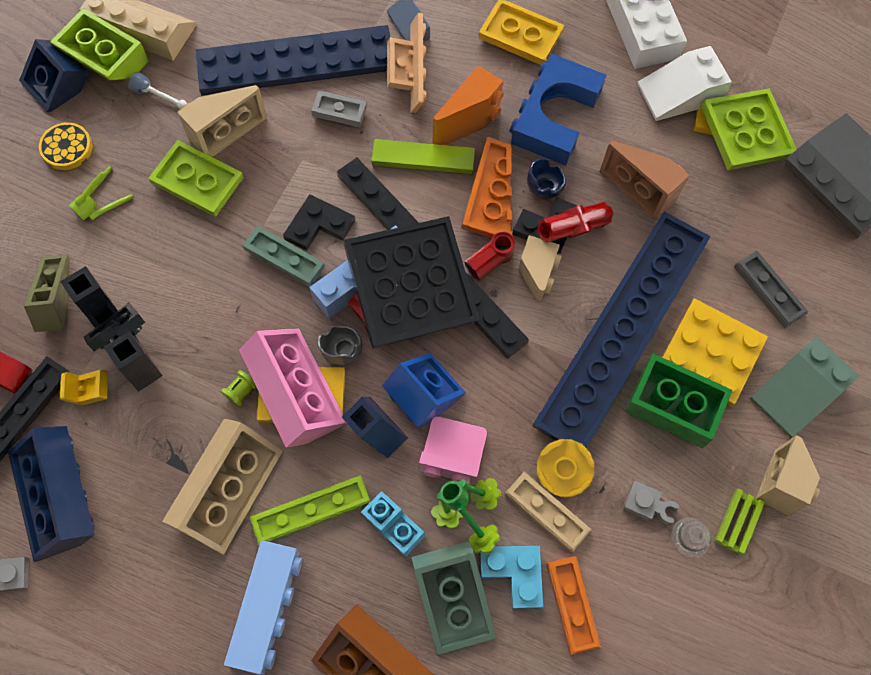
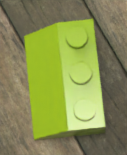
M84 8L50 41L52 46L108 80L130 79L134 73L139 72L149 62L141 42Z

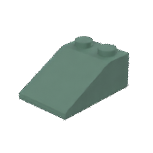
M816 336L750 399L790 438H793L841 395L859 375Z
M469 541L412 557L416 579L437 655L496 638L477 562Z

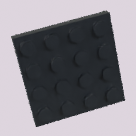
M449 216L349 238L343 241L372 349L468 325L480 320Z

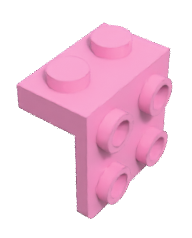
M434 417L431 421L424 452L422 451L419 471L433 478H440L442 476L457 482L465 479L468 484H475L487 436L486 429L442 417Z

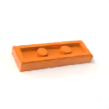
M577 557L548 562L546 565L570 655L601 648Z

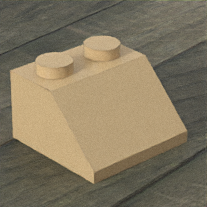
M796 435L775 449L755 498L765 501L766 505L785 515L812 505L819 495V489L816 487L820 476L801 437Z

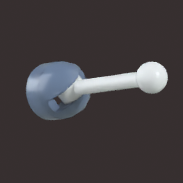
M139 72L134 73L129 81V90L136 94L143 95L151 92L176 104L180 110L187 104L185 100H177L152 88L149 79Z

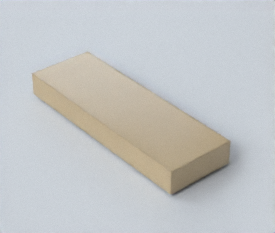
M525 472L505 492V495L571 553L574 552L592 530Z

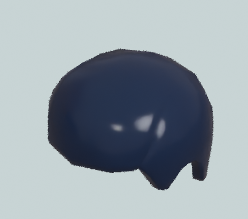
M548 158L536 159L530 164L527 185L533 194L545 199H551L559 196L565 189L566 176L561 171L559 165L556 167L551 166Z

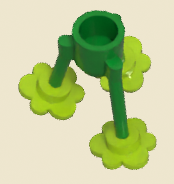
M488 478L486 481L479 480L476 483V487L468 484L465 479H462L460 482L449 481L445 483L440 493L437 494L439 505L434 506L431 510L432 517L437 519V526L444 527L446 525L449 529H455L460 523L459 519L464 517L475 532L468 540L475 554L481 551L485 554L490 553L495 547L494 544L500 540L498 528L493 524L486 528L484 526L479 527L465 507L469 502V494L467 492L469 491L471 492L470 498L473 502H476L478 510H484L485 508L487 510H494L497 506V499L501 496V491L497 488V481L493 478Z

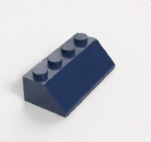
M67 426L32 428L8 452L33 562L79 547L95 534L94 521L89 514L87 494L82 487L80 467L75 460L73 440L69 436Z

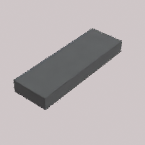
M758 251L750 254L734 266L784 328H787L808 313V310Z

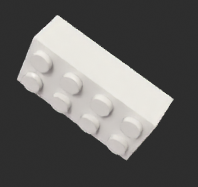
M606 0L634 69L673 61L681 56L687 39L669 0Z

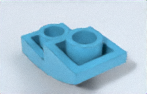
M382 491L361 511L362 515L405 557L426 537L425 532L408 518L402 509Z

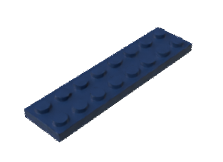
M388 25L195 49L201 96L255 85L258 88L386 72L387 42L390 38Z

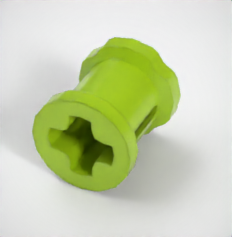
M239 370L237 378L227 388L221 390V393L237 407H241V401L252 389H257L253 379L242 370Z

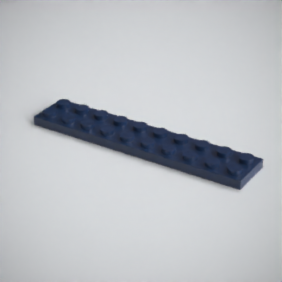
M663 212L532 427L555 441L559 439H572L587 448L711 236L667 212Z

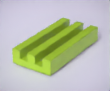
M736 489L714 542L739 555L745 554L765 501L757 500L753 495H747L743 493V490ZM740 500L744 501V504L741 508V511L732 530L730 538L727 541L724 539V537L729 528V525L736 511L738 503ZM752 505L754 506L753 510L751 512L745 530L742 534L740 542L737 546L735 545L736 540L741 531L749 508Z

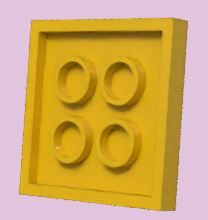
M694 298L662 358L732 389L733 391L727 405L732 407L735 405L768 336Z

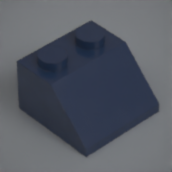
M35 39L19 81L46 112H52L81 92L89 71L79 61L52 46L51 40Z

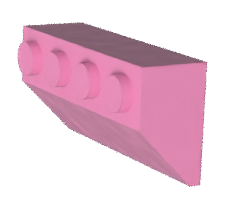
M299 328L256 331L239 349L286 448L308 444L346 424L342 418L343 414Z

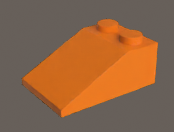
M478 65L433 117L432 144L447 145L485 128L491 120L495 121L502 110L500 102L504 96L502 92L503 80Z

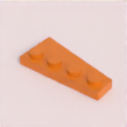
M490 137L486 138L461 229L491 239L496 233L502 231L509 232L512 235L511 144Z

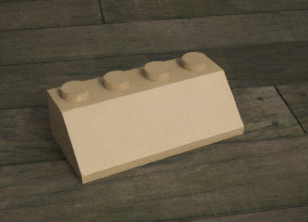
M85 0L79 9L80 11L83 8L138 40L141 42L144 50L174 61L196 27L195 21L139 0Z
M224 419L162 522L224 555L283 451L243 423Z

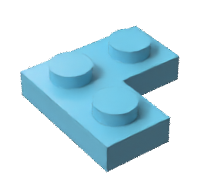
M540 546L494 547L490 553L480 552L481 579H511L512 609L543 608Z

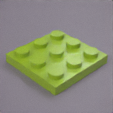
M770 88L707 99L700 105L728 171L783 160L797 150Z

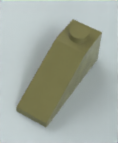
M68 254L40 258L24 304L34 332H52L61 330L64 327L68 313V293L60 281L69 276Z

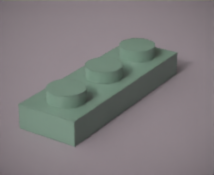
M257 225L242 245L245 251L308 287L313 285L325 268L324 262Z

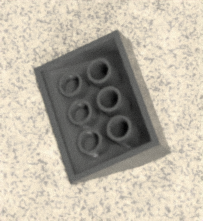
M846 113L807 140L787 157L785 167L858 239L871 228V136Z

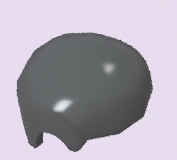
M331 326L325 335L320 334L318 337V348L327 362L335 366H345L353 362L362 351L363 346L360 335L355 329L348 326Z

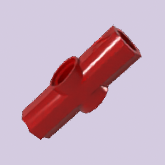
M605 202L587 207L580 205L563 211L559 215H553L540 220L537 231L539 237L545 240L546 243L565 237L570 239L588 233L592 229L612 223V216L614 214L611 206H608Z

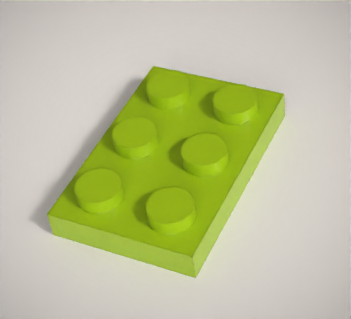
M177 140L148 179L152 185L216 217L244 179V176L237 169Z

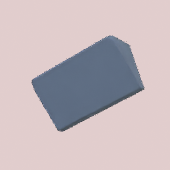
M398 0L387 10V13L403 39L410 41L411 23L417 13H421L413 0ZM423 16V23L426 24V32L423 41L430 39V26Z

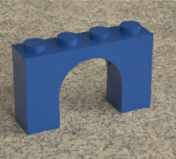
M551 54L548 62L542 63L538 73L540 78L538 81L534 80L529 90L530 97L528 100H523L519 110L521 115L519 119L514 118L509 132L512 133L511 144L566 166L576 146L579 132L548 119L544 115L541 105L552 98L562 97L594 108L607 75Z

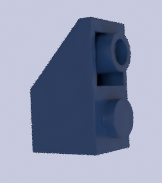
M361 397L342 416L345 422L362 440L387 458L408 439L406 434L371 397Z

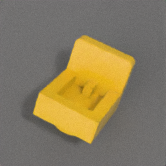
M96 370L79 376L69 372L61 374L60 399L62 401L84 406L107 399L108 372Z

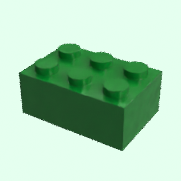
M652 354L642 370L624 412L703 449L713 440L733 390L656 354Z

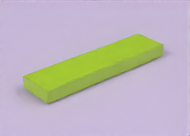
M374 139L371 162L373 166L473 174L475 148Z
M359 475L250 517L258 545L260 546L261 540L273 542L367 506L371 501L362 477Z

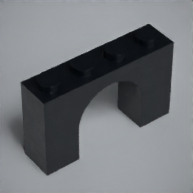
M86 266L60 281L73 302L84 313L94 328L118 311L108 294ZM130 331L121 337L114 336L115 340L104 347L118 370L138 392L163 376L138 338L133 336Z

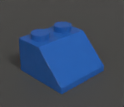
M431 353L400 363L382 385L389 394V397L407 414L408 419L415 423L418 428L431 422L434 417L440 416L466 393Z

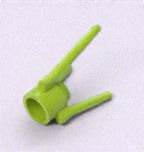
M108 166L104 172H100L83 193L69 204L70 208L83 221L88 217L94 221L101 214L133 199V195L130 194L98 210L94 209L98 204L90 195L113 170L111 166Z

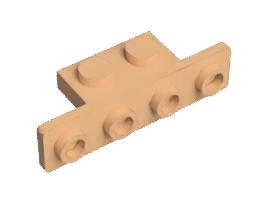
M417 13L411 23L410 41L390 37L387 42V87L411 91V113H416L426 101V91L423 90V83L426 78V68H423V60L426 55V46L423 45L426 24L423 23L422 13Z

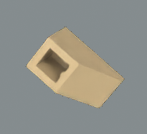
M529 235L518 270L535 299L541 302L544 293L550 294L554 279L549 276L551 270L557 271L562 256L557 255L559 244L553 242L546 243L543 239Z

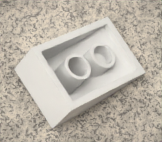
M708 46L683 54L638 81L637 86L655 121L698 110L701 108L700 105L704 100L727 96L732 81L713 48Z

